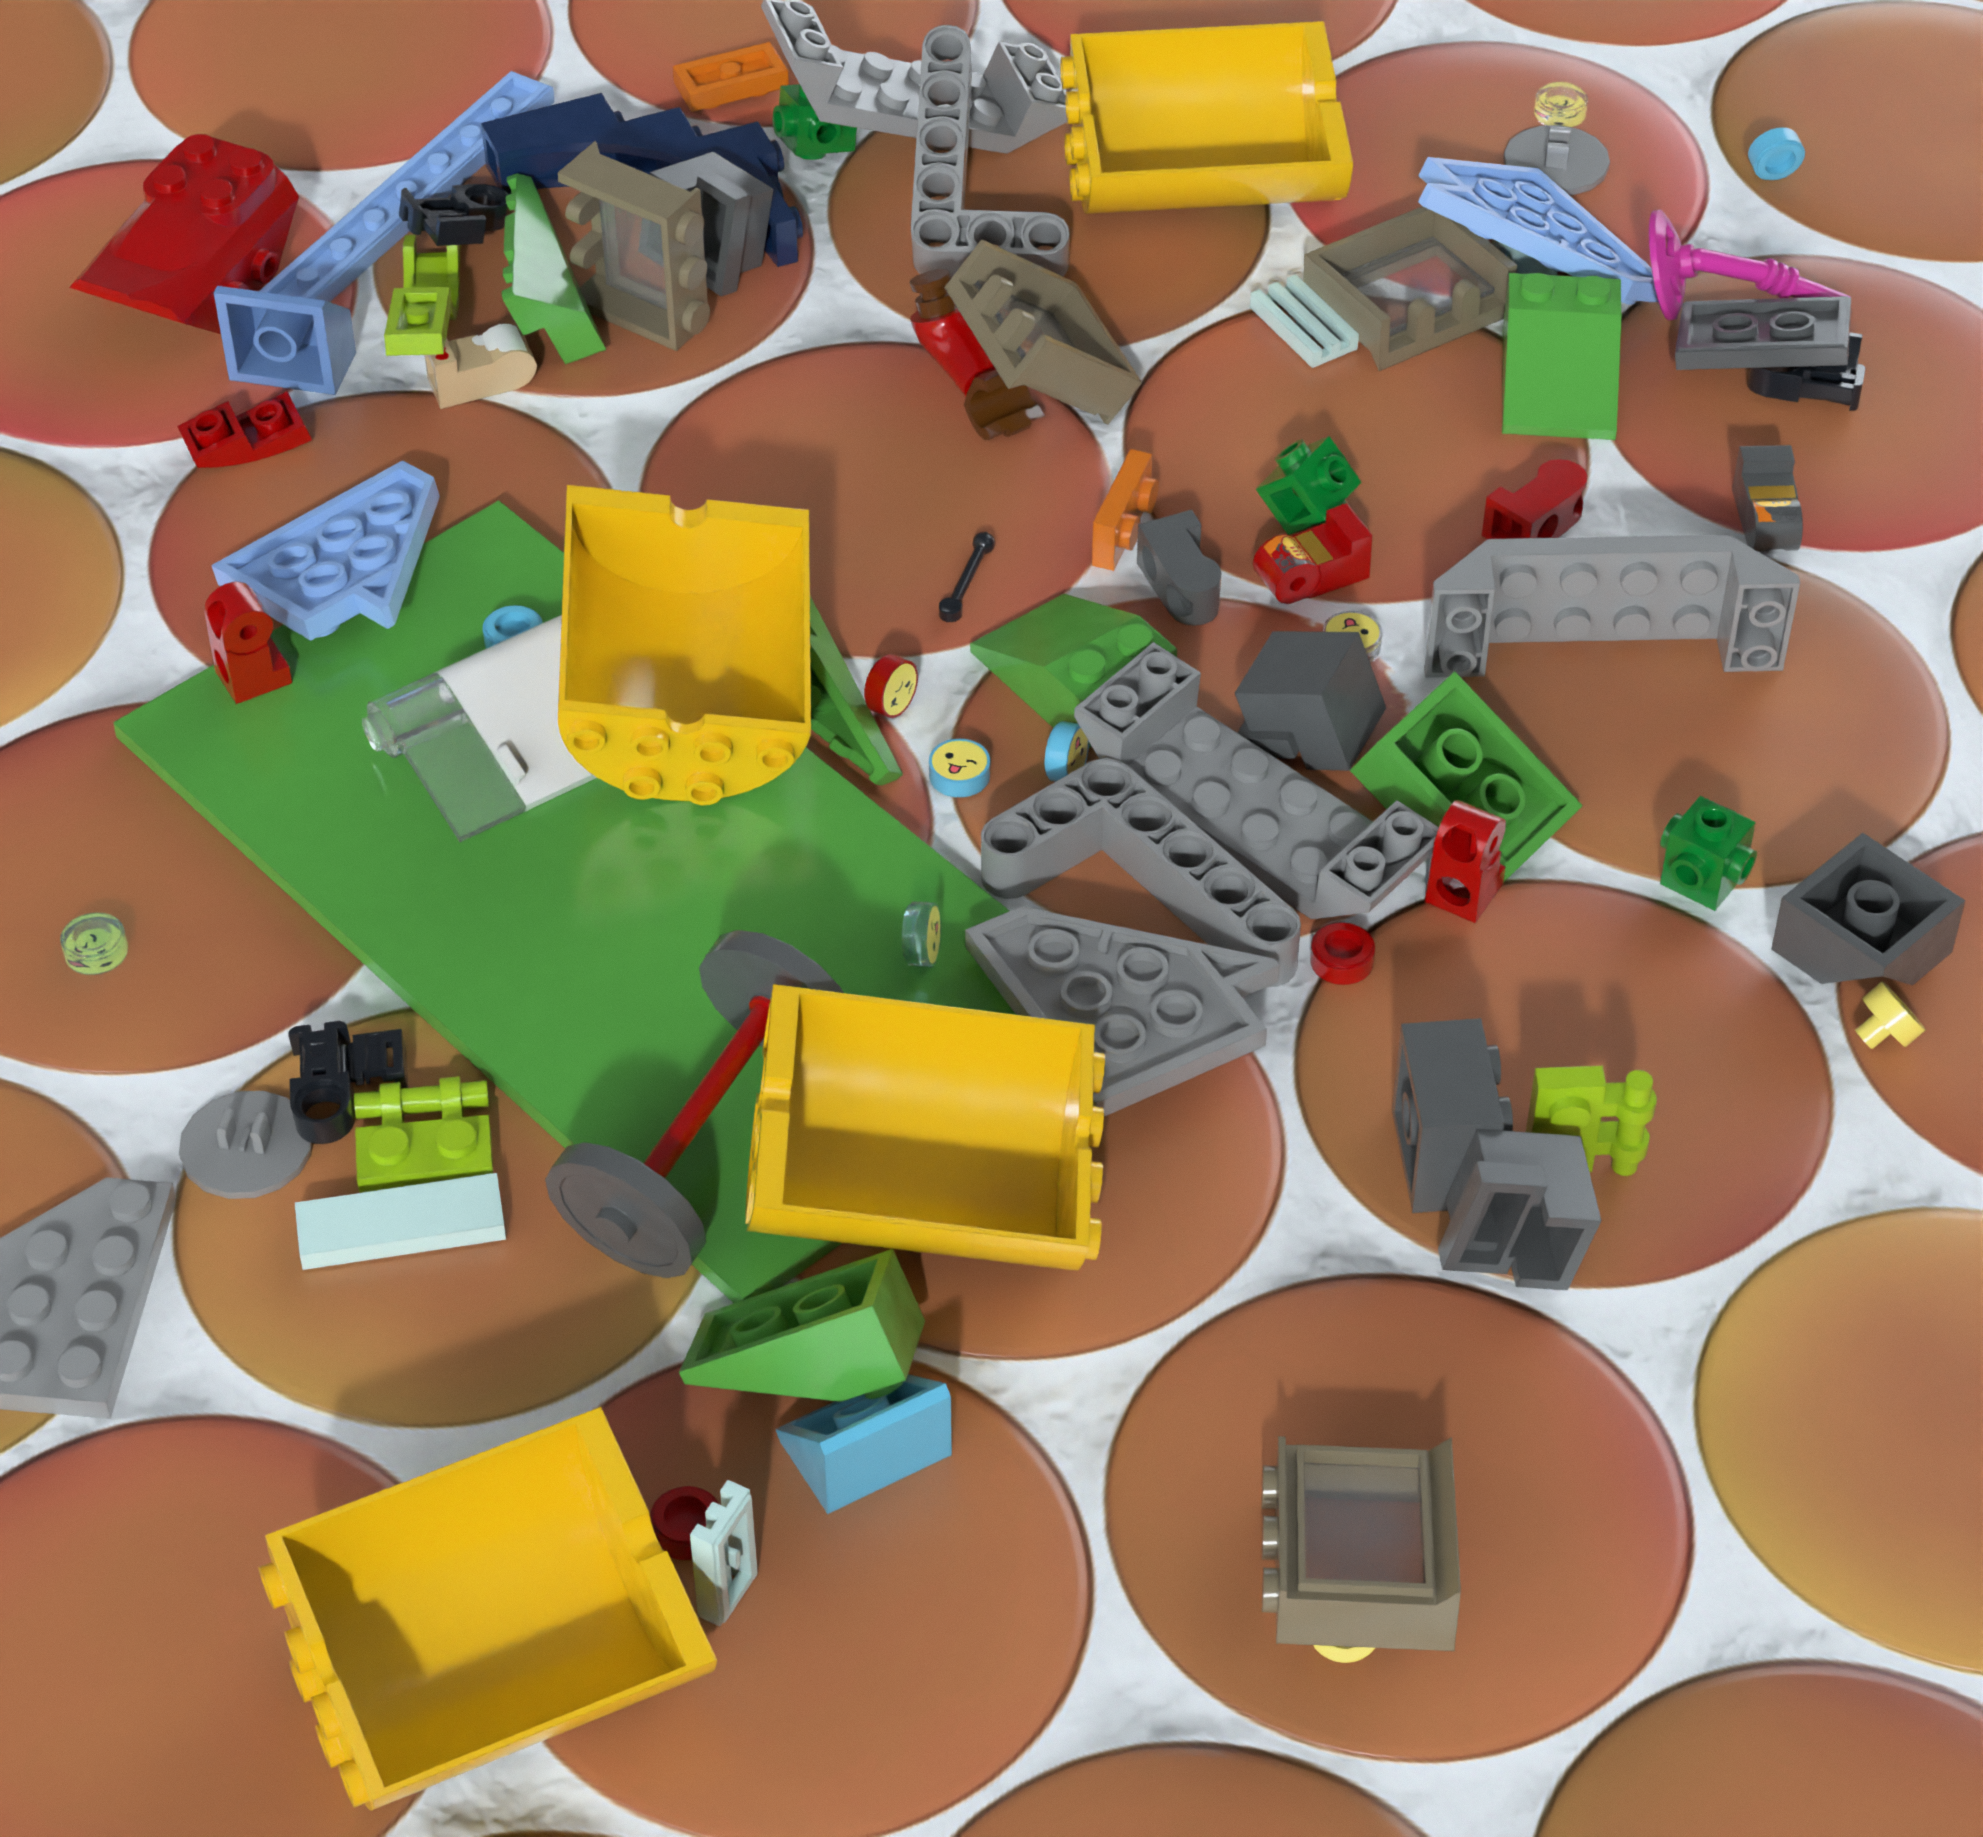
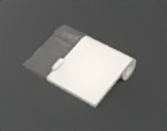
M562 615L369 701L367 704L368 716L362 718V726L369 743L377 752L385 750L393 758L402 754L405 755L459 842L597 778L574 759L566 748L559 732L558 696Z

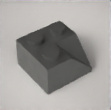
M1861 833L1782 897L1771 950L1820 984L1883 976L1914 985L1953 952L1966 900L1866 834Z
M1481 1018L1401 1024L1392 1114L1412 1213L1448 1211L1446 1197L1476 1129L1513 1131L1510 1099L1508 1096L1499 1097L1496 1087L1501 1082L1499 1049L1497 1045H1487Z

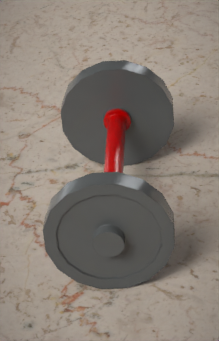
M735 930L720 935L699 967L702 988L715 1009L737 1032L645 1161L642 1163L607 1146L583 1142L567 1146L551 1167L545 1179L550 1200L562 1218L585 1241L614 1261L640 1273L662 1278L685 1275L706 1244L702 1221L689 1201L665 1178L758 1046L763 1048L773 984L844 993L841 987L818 963L793 946L763 933Z

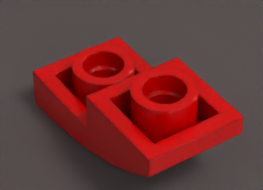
M288 391L270 400L261 402L254 408L237 416L229 401L177 426L197 468H217L254 462L278 455L312 441Z

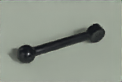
M980 532L973 538L972 545L974 551L951 597L945 598L939 603V617L945 622H956L962 617L961 601L984 555L989 554L995 547L994 537L988 532Z

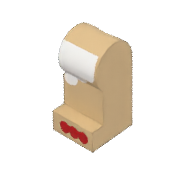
M511 324L493 326L479 336L473 335L448 341L446 337L443 354L424 355L427 378L440 409L519 389L532 380L537 368L525 336H523L517 326Z

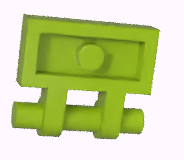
M1603 1066L1535 1068L1526 1132L1581 1136L1589 1172L1593 1170L1595 1155H1610L1612 1157L1611 1167L1615 1173L1621 1176L1632 1175L1637 1171L1638 1163L1644 1160L1648 1151L1650 1135L1645 1125L1654 1117L1657 1096L1652 1089L1653 1078L1644 1070H1633L1628 1073L1625 1082L1606 1083ZM1616 1116L1619 1121H1601V1117Z
M460 1076L440 1078V1085L402 1089L400 1082L380 1084V1091L354 1093L356 1119L382 1117V1125L355 1128L356 1170L359 1193L494 1173L489 1115L464 1117L463 1109L489 1107L487 1080L461 1083ZM442 1111V1119L404 1123V1115Z

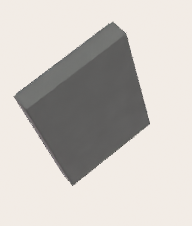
M1851 297L1685 301L1682 304L1675 350L1676 370L1848 365L1852 317Z

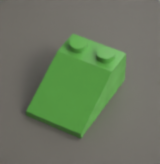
M1509 273L1503 320L1502 434L1616 440L1622 316L1621 279L1602 278L1599 276L1575 277L1546 275L1543 273Z
M1062 594L970 643V652L1053 728L1060 721L1078 723L1074 717L1075 707L1153 642L1177 657V648L1141 616L1068 594Z
M1455 671L1381 738L1350 769V772L1386 809L1394 802L1399 801L1437 827L1440 826L1445 813L1456 800L1463 801L1506 820V829L1499 850L1502 851L1500 864L1506 866L1504 881L1583 806Z
M893 1249L705 1313L679 1374L685 1385L838 1402L863 1394L867 1399H876L892 1393L907 1379L925 1319Z

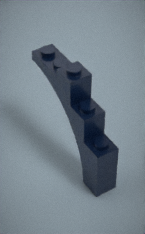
M598 93L481 123L486 167L497 187L503 189L508 194L512 193L507 177L516 173L532 177L537 190L570 187L558 181V172L595 140L600 154L649 175L652 171L715 152L773 188L764 251L777 267L798 262L797 239L803 237L801 217L796 207H788L783 198L778 178V172L784 170V158L780 145L776 140L770 141L759 122L702 135L697 125H690L680 107L625 121L621 112H613L604 95Z

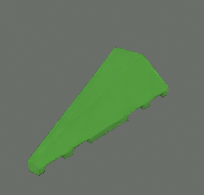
M518 173L508 176L507 182L512 194L506 196V204L509 210H514L515 212L505 216L504 254L509 266L503 268V277L506 284L512 282L511 287L502 290V299L523 336L544 328L565 365L606 350L532 177Z
M810 596L811 730L830 744L829 748L835 753L849 759L869 775L868 779L874 784L883 786L895 781L903 773Z

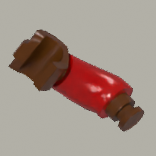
M935 269L912 278L909 282L912 291L920 293L915 299L918 311L912 314L910 318L914 332L920 344L966 397L964 407L978 435L984 440H990L1001 434L1010 437L1029 429L1032 421L1044 417L1045 414L1031 397L1027 386L1021 385L1008 389L944 288L951 279L949 271L947 269Z

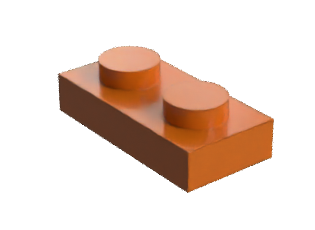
M770 42L673 66L674 84L691 112L701 109H713L721 104L749 97L764 96L769 92L780 90V86L789 85L788 69Z
M1134 449L1129 450L1093 521L1092 566L1114 571L1124 550L1132 551L1138 539V525L1141 524L1140 518L1143 512L1149 514L1152 512L1158 496L1159 481L1152 478V454Z

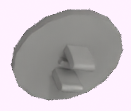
M1562 125L1537 126L1520 132L1509 140L1503 158L1505 165L1539 168L1569 196L1595 188L1604 181L1610 166L1608 151L1596 137L1580 129Z
M238 1091L212 1100L193 1114L181 1133L179 1156L187 1177L203 1191L227 1199L256 1198L281 1189L297 1177L311 1157L312 1143L304 1140L298 1134L290 1107V1100L287 1097L267 1091Z

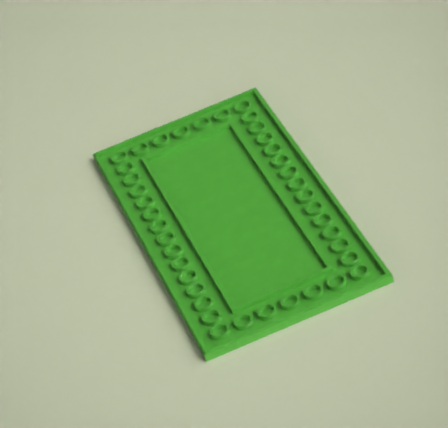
M499 500L423 544L397 621L391 628L386 629L359 613L340 624L339 628L332 634L317 637L310 641L287 626L281 625L273 630L270 637L289 665L292 684L235 704L215 672L214 665L113 722L117 739L564 1148L585 1142L607 1146L642 1163L645 1161L737 1032L713 1006L702 988L699 971L702 961L719 936L735 930L763 933L793 946L818 963L841 987L842 991L847 994L1016 1015L965 946L966 929L1007 913L1010 910L807 747H805L795 763L775 779L748 792L721 798L717 803L711 805H697L690 801H670L655 798L645 800L629 797L624 790L596 778L525 812L470 725L456 728L446 718L434 694L431 678L433 672L486 649L483 623L488 615L499 608L514 605L530 608L540 615L543 623L562 615L564 552ZM934 906H937L940 915V943L937 958L932 964L928 957L927 931L931 910ZM758 1046L665 1178L689 1201L704 1226L706 1244L692 1263V1266L733 1303L782 1287L842 1244L840 1242L747 1231L745 1208L756 1094L760 1093L763 1071V1048Z

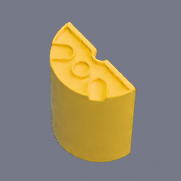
M1324 21L1070 34V56H1064L1060 59L1062 89H1071L1070 92L1065 94L1067 124H1073L1070 133H1065L1064 136L1066 165H1076V168L1070 169L1069 172L1071 201H1081L1085 214L1317 202L1346 198L1351 183L1353 159L1341 102H1337L1336 77Z
M567 485L558 727L566 748L582 767L602 781L624 790L629 797L645 800L655 798L670 801H690L697 805H711L717 803L721 798L734 796L760 787L781 775L795 763L803 753L811 735L809 510L709 499L700 508L684 510L676 507L671 502L670 495Z
M773 984L762 1049L763 1071L760 1093L756 1094L745 1208L747 1231L1078 1271L1085 1259H1097L1102 1229L1101 1219L1090 1218L1091 1203H1098L1103 1176L1102 1162L1092 1161L1091 1147L1098 1148L1100 1145L1104 1122L1103 1107L1093 1106V1093H1100L1105 1069V1054L1094 1052L1095 1025Z
M601 1407L265 1535L271 1562L259 1566V1574L272 1608L276 1609L281 1606L285 1608L291 1629L284 1631L292 1656L289 1664L293 1678L303 1702H312L319 1723L315 1725L321 1748L330 1768L338 1766L345 1790L354 1808L365 1804L372 1811L713 1672L717 1665L716 1656L667 1551H663L656 1538L649 1510Z

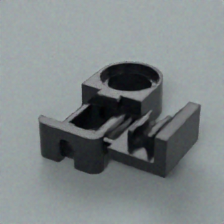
M469 184L452 185L451 197L415 199L407 188H403L401 190L399 217L402 221H408L407 228L411 233L421 235V231H426L437 246L483 244L485 231H496L505 227V216H508L509 213L506 196L509 194L496 186Z
M1850 332L1848 365L1750 368L1747 386L1752 392L1768 398L1798 402L1799 398L1826 400L1850 405L1849 411H1855L1859 407L1866 369L1864 365L1857 364L1863 334Z
M343 1021L325 1022L324 1030L312 1031L311 1025H301L291 1028L288 1032L293 1056L300 1055V1077L289 1079L290 1107L298 1134L308 1142L314 1144L332 1143L342 1139L351 1131L355 1123L352 1082H355L356 1085H364L365 1078L366 1084H370L371 1077L381 1076L383 1082H400L401 1089L408 1088L407 1055L402 1029L353 1035V1042L350 1040L347 1024ZM393 1047L394 1067H388L387 1048ZM321 1102H333L340 1106L334 1115L325 1119H312L305 1115L312 1106Z

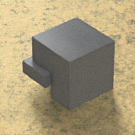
M715 152L650 172V175L691 192L695 188L700 189L702 216L704 218L703 238L705 261L707 263V288L721 297L736 292L740 273L762 266L773 188ZM644 218L640 250L663 264L661 225Z
M1273 631L1235 691V696L1245 719L1237 733L1275 758L1295 759L1300 751L1305 767L1308 770L1350 771L1386 710V705L1359 632Z
M1476 1129L1446 1197L1450 1222L1438 1247L1442 1270L1507 1274L1511 1267L1516 1287L1568 1290L1602 1221L1581 1136Z

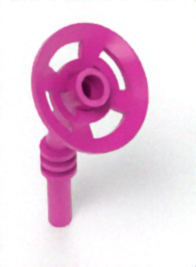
M1661 209L1651 212L1649 219L1651 268L1659 305L1664 317L1668 321L1678 318L1684 301L1686 279L1697 277L1698 271L1755 282L1758 290L1766 291L1771 295H1777L1779 298H1789L1790 296L1793 298L1850 297L1799 276L1797 268L1788 267L1785 263H1778L1772 258L1760 261L1704 248L1695 249L1693 244L1681 245L1679 236L1666 214Z

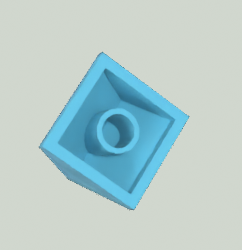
M908 1374L903 1384L888 1395L876 1399H867L863 1394L842 1402L834 1401L775 1430L780 1443L826 1513L829 1514L951 1456V1395L946 1383Z

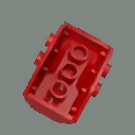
M195 134L178 144L146 177L143 182L144 202L104 245L69 288L182 324L221 334L214 298L216 287L223 286L259 291L274 278L280 265L299 195L289 178L274 164L269 155L256 149L247 148L206 134Z

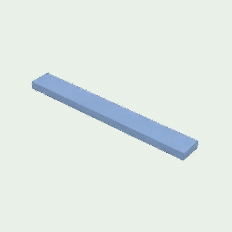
M510 71L259 290V292L331 302L409 232L407 228L408 221H402L399 217L401 190L403 188H407L415 199L449 197L452 192V185H462L486 164L481 123L550 106L555 102L553 87Z

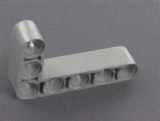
M941 25L933 28L924 37L922 44L911 215L912 257L915 269L919 274L935 269H947L952 278L978 243L984 240L1058 275L1064 276L1070 264V234L1068 225L1061 217L1047 212L964 210L972 85L970 38L964 30L957 26ZM951 59V60H953V61H947V62H945V61H942V60ZM944 104L951 105L949 107H939V105ZM938 150L949 151L947 153H935ZM935 196H944V197H947V198L942 199V200L931 199L932 197H935ZM935 242L944 243V245L939 247L928 246L930 243ZM1040 246L1053 247V249L1045 251L1037 248Z
M1105 758L1085 764L992 818L982 829V885L989 893L996 897L1011 899L1024 896L1102 850L1208 945L1275 958L1280 965L1279 981L1268 987H1277L1288 983L1295 976L1298 967L1301 923L1294 909L1133 769L1119 760Z

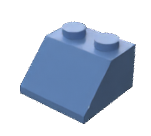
M223 286L216 287L214 298L229 380L323 394H337L356 354L350 309L324 300Z

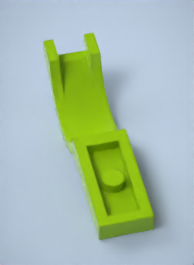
M405 235L403 242L404 286L403 288H394L384 333L386 356L435 355L444 353L449 320H456L458 315L460 245L446 246L447 252L417 253L416 235Z

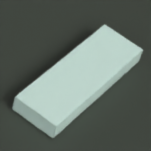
M497 1173L295 1202L299 1254L303 1270L506 1240Z

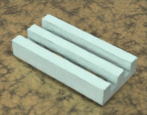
M1296 274L1287 278L1286 287H1283L1279 282H1275L1269 285L1268 294L1266 295L1260 289L1251 292L1250 308L1310 367L1314 368L1358 349L1359 334ZM1278 306L1283 307L1296 320V323L1293 320H1291ZM1312 335L1324 349L1317 345L1309 336Z
M727 1480L720 1490L721 1505L712 1502L706 1510V1527L697 1523L690 1534L698 1617L718 1626L727 1621L758 1574L750 1489L730 1480Z

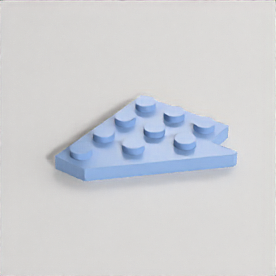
M1427 157L1418 175L1427 183L1418 201L1423 207L1466 226L1471 232L1480 237L1494 239L1533 257L1551 270L1565 272L1575 277L1599 276L1602 278L1621 279L1622 303L1629 305L1635 304L1636 301L1659 303L1652 268L1539 168Z
M402 460L211 565L217 584L222 586L235 581L246 583L253 589L270 617L310 641L317 637L332 634L339 628L340 624L359 613L389 629L397 621L440 498L433 476Z

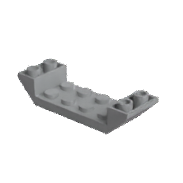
M763 0L761 8L794 75L821 122L913 138L917 137L921 75L920 60L909 63L889 59L876 52L860 54L841 50L831 44L813 6L801 0ZM998 42L983 76L972 71L968 147L1008 154L1067 122L1065 94L1067 90L1062 89L1061 80L1051 64L1047 53L1042 48L1031 43L1015 45ZM947 104L939 105V107H949V106H951V105H947Z
M1730 535L1487 539L1433 582L1424 665L1425 678L1449 677L1454 671L1460 677L1485 676L1489 643L1717 639L1723 672L1783 671L1800 587L1799 576Z
M1154 642L1075 707L1074 717L1099 759H1115L1128 765L1283 901L1310 919L1370 912L1433 853L1439 827L1401 802H1394L1373 822L1198 708L1197 700L1201 673Z

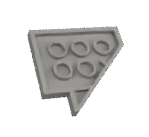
M1022 906L965 930V946L1016 1015L1095 1025L1094 1052L1105 1054V1069L1100 1093H1093V1106L1103 1107L1104 1117L1266 1046L1267 1028L1243 997L1279 981L1280 965L1275 958Z
M105 1178L0 1238L1 1410L111 1419L176 1203L173 1183Z

